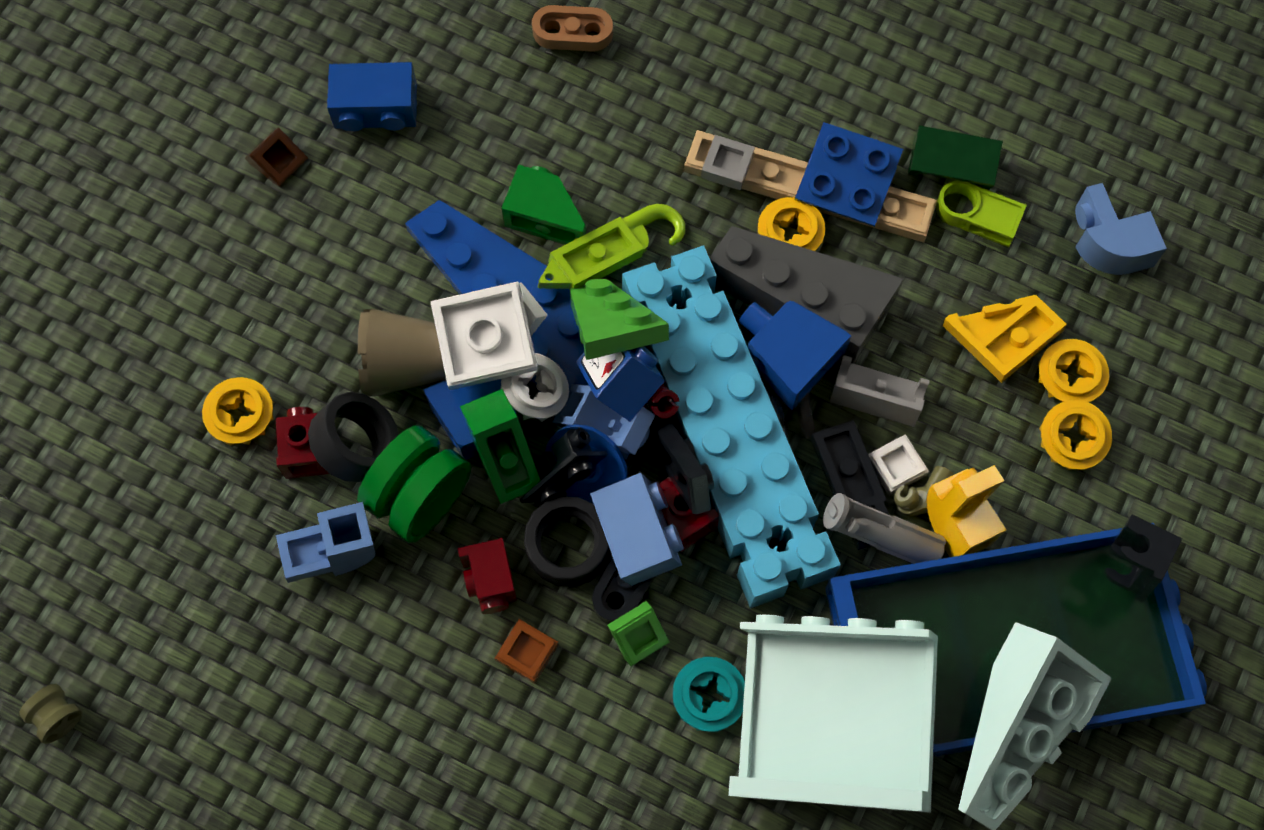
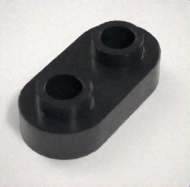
M612 557L593 592L592 601L596 615L603 622L609 624L639 606L655 577L631 586L620 579ZM612 596H619L624 600V605L620 609H611L607 605L608 599Z

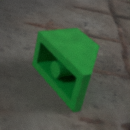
M518 164L501 208L504 226L564 245L585 235V223L559 176L540 166L529 168Z
M503 389L460 406L500 504L526 494L541 481L518 417Z

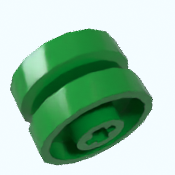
M413 425L392 440L376 458L360 485L357 501L358 503L363 502L365 510L377 519L389 516L388 525L390 529L406 542H417L438 525L453 507L469 480L472 468L470 462L453 449L440 451V442L437 437L424 427Z

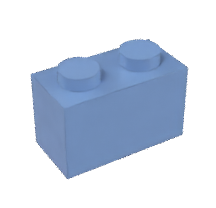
M640 472L590 493L620 579L633 586L682 566L678 552L684 550L675 525L667 526L662 510L667 508L668 504L658 482L652 484Z

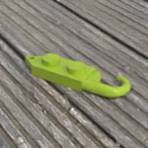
M664 204L649 205L624 218L618 217L550 252L549 264L539 279L538 288L570 290L582 287L589 280L601 279L641 258L647 251L649 243L648 233L644 226L658 219H665L673 224L675 232L669 239V244L674 246L682 240L685 234L684 219L676 209Z

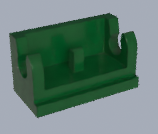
M919 125L913 140L908 174L916 176V174L922 173L982 185L984 189L990 190V188L995 186L1003 141Z

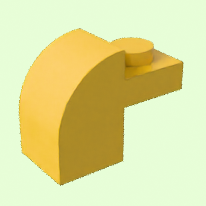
M995 465L978 473L975 468L965 469L931 485L927 494L929 519L934 532L945 538L946 544L944 549L949 557L978 553L990 547L1006 531L1005 526L987 500L1004 482Z

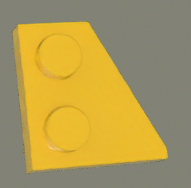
M1037 295L1019 298L1010 304L997 303L984 306L981 312L959 317L958 313L950 314L943 323V327L1001 383L1064 332L1067 325Z

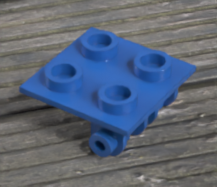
M823 122L795 200L875 227L903 149Z

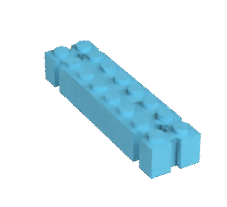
M703 245L671 256V267L659 271L654 262L622 273V290L669 323V340L645 347L659 360L656 368L664 378L666 388L675 392L679 397L680 402L672 401L679 406L675 413L678 418L679 427L677 430L683 439H690L698 462L700 464L706 463L711 471L714 489L709 490L710 504L712 509L715 508L719 514L717 528L729 558L741 555L743 560L740 563L737 577L751 609L783 597L790 581L797 580L801 590L835 576L841 564L827 532L815 535L813 527L819 513L724 291L714 294L717 274ZM677 305L685 307L684 309H676ZM774 538L778 539V542L782 540L786 544L784 551L778 552L777 546L771 549L769 547L770 540Z

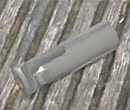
M837 493L831 498L823 516V524L826 529L853 537L876 547L878 550L913 564L941 559L944 553L946 540L943 536L894 515L890 516L854 501L842 493Z

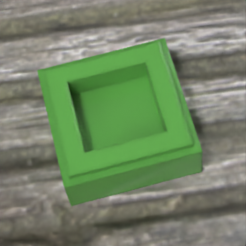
M647 601L607 625L624 659L630 666L670 643L653 608Z

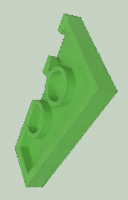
M593 279L587 281L585 286L570 289L571 307L576 325L579 326L580 340L584 344L586 360L669 340V323L617 287L610 280Z

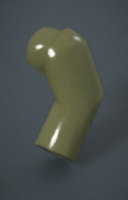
M935 466L925 486L910 487V489H908L907 485L899 487L894 495L896 508L908 516L928 513L927 494L931 485L953 476L954 473L945 467Z

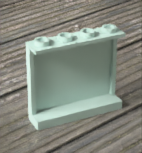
M756 615V622H740V629L748 632L739 777L730 776L728 796L931 813L938 636L931 630L924 629V622L913 620H896L895 628L877 627L876 620L864 618H849L848 626H831L829 618L815 616L802 617L801 624H784V617L777 615Z

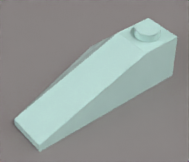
M1015 622L993 663L958 810L985 827L996 830L1031 790V777L1044 762L1053 764L1062 754L1058 746L1073 729L1080 732L1091 720L1112 678L1059 638Z

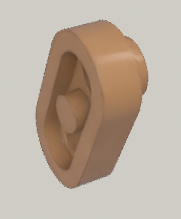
M548 5L540 8L532 18V31L535 41L547 49L599 51L607 47L612 41L613 21L610 15L600 8ZM551 29L559 31L558 33H547ZM592 31L599 33L598 35L593 36L587 35V33Z

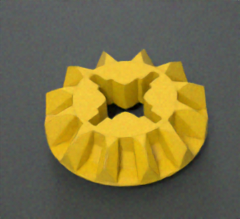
M785 197L771 202L762 211L758 220V234L816 251L821 243H823L825 222L822 214L815 206L795 200V197ZM794 218H798L796 223L798 225L797 232L802 235L794 234L792 239L785 241V230L780 227L787 228L790 223H793Z
M1064 339L1055 342L1045 350L1038 363V383L1044 385L1048 391V398L1055 397L1062 402L1068 400L1091 402L1098 399L1108 385L1109 367L1106 359L1096 347L1082 340ZM1075 359L1077 374L1082 375L1083 378L1079 377L1072 386H1069L1068 374L1061 372V370H1067Z
M245 377L230 378L216 385L207 395L202 408L203 422L214 439H218L229 446L240 443L249 445L251 440L257 436L265 435L266 427L271 420H274V402L266 388L259 382ZM244 400V407L253 415L241 416L239 422H236V425H234V418L226 411L237 409Z
M1068 400L1057 404L1047 412L1039 428L1042 439L1041 447L1046 450L1051 462L1058 463L1066 467L1067 470H1087L1097 465L1108 454L1112 443V429L1105 414L1095 405L1082 400ZM1078 419L1079 434L1092 440L1081 441L1072 450L1070 438L1059 432L1069 431Z

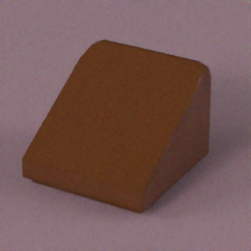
M278 127L250 152L245 159L279 187L308 157Z

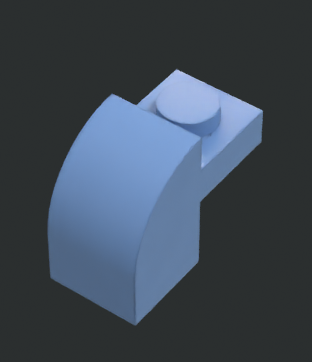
M1103 183L1086 187L1075 209L1078 225L1081 229H1086L1076 245L1080 256L1093 268L1108 274H1129L1154 267L1167 248L1151 211L1118 220Z
M572 384L565 406L555 416L552 423L560 428L574 424L593 427L607 435L619 448L624 459L627 460L629 454L635 455L637 450L648 439L649 427L655 414L642 407L629 422L596 399L589 385Z
M363 502L317 513L319 525L276 535L287 583L333 572L335 576L341 575L367 564L375 557V549Z

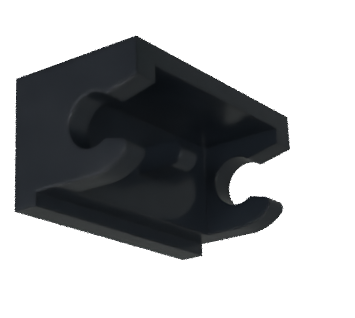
M1132 514L1109 550L1119 559L1128 561L1131 565V572L1123 575L1115 569L1107 568L1104 574L1112 583L1136 594L1134 599L1143 603L1163 580L1183 538Z

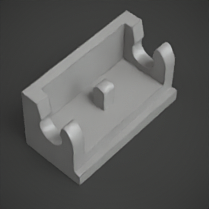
M844 355L830 402L914 427L922 412L925 401L923 398L930 380L920 378L919 382H914L851 363L852 357Z

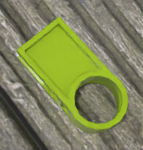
M954 180L944 185L940 191L936 203V211L940 219L950 226H955L1010 247L1027 205L969 182ZM953 193L962 194L972 202L973 210L963 214L954 213L945 205L944 197Z

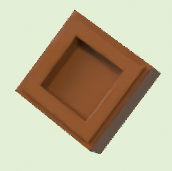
M519 619L497 653L495 660L535 684L559 646V643Z

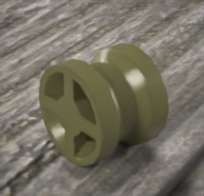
M50 684L36 692L24 703L19 711V716L25 723L34 724L37 728V737L44 744L52 743L66 735L82 717V711L75 704H69L64 699L65 691L58 684Z

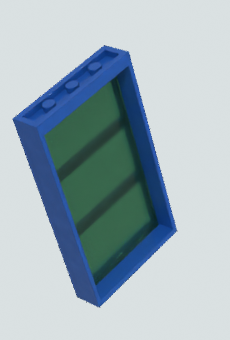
M1122 528L832 577L825 588L833 626H848L849 618L876 620L877 627L895 628L896 620H913L924 622V629H929L938 636L933 757L973 750L993 663L1015 622L1059 638L1112 678L1091 720L1081 731L1190 712L1206 704L1204 698L1207 694L1206 681L1201 670L1195 667L1191 653L1194 647L1193 636L1189 626L1182 622L1178 608L1181 601L1180 591L1175 580L1170 579L1168 570L1161 583L1143 603L1134 599L1136 594L1112 583L1104 574L1107 568L1115 569L1123 575L1131 572V565L1128 561L1119 559L1109 551Z

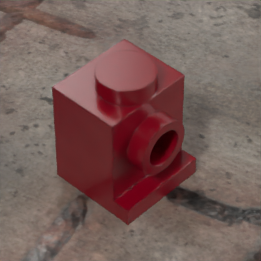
M294 407L287 410V417L276 418L278 451L276 463L285 479L329 474L317 462L310 449L308 431L311 420L317 413H314L310 407ZM306 435L302 441H292L293 436Z
M670 477L659 484L668 504V507L662 510L667 526L675 525L684 550L717 529L719 514L715 508L712 509L711 507V510L697 515L693 514L690 509L679 511L675 508L674 504L683 498Z
M503 538L457 548L463 567H471V569L463 571L469 598L477 596L482 614L501 612L509 607L508 603L517 601Z

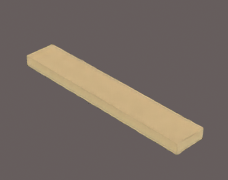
M699 130L696 131L684 165V172L701 177L702 168L715 135ZM755 147L754 156L742 189L774 199L796 197L808 162ZM890 186L875 227L818 207L816 208L828 215L924 243L937 200Z

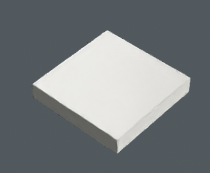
M518 281L430 301L447 385L450 390L538 371L522 292Z

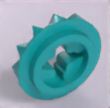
M702 657L691 661L681 669L673 685V704L681 720L697 731L719 732L735 724L743 713L744 678L734 665L721 658ZM713 676L717 677L715 684L717 685L716 693L723 696V699L729 700V702L723 700L721 702L713 701L711 708L708 707L707 712L703 713V697L697 695L690 688L695 690L698 688L706 689L708 683H711Z

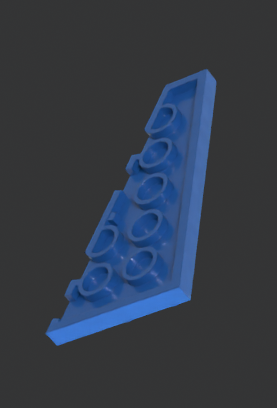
M438 200L405 223L407 231L459 295L517 281L519 283L522 282L548 315L531 336L534 352L550 358L562 369L567 378L569 390L572 384L588 385L576 363L584 353V344L581 343L579 326L576 325L572 311L570 290L538 288L539 279L545 271L546 265L441 200ZM535 375V376L530 380V383L534 386V388H535L538 392H541V391H539V390L536 388L537 382H535V380H536V375Z

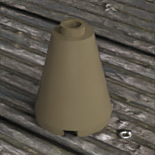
M363 309L364 312L360 314L358 327V355L362 357L363 369H358L360 388L363 394L375 397L446 380L435 322L377 309Z

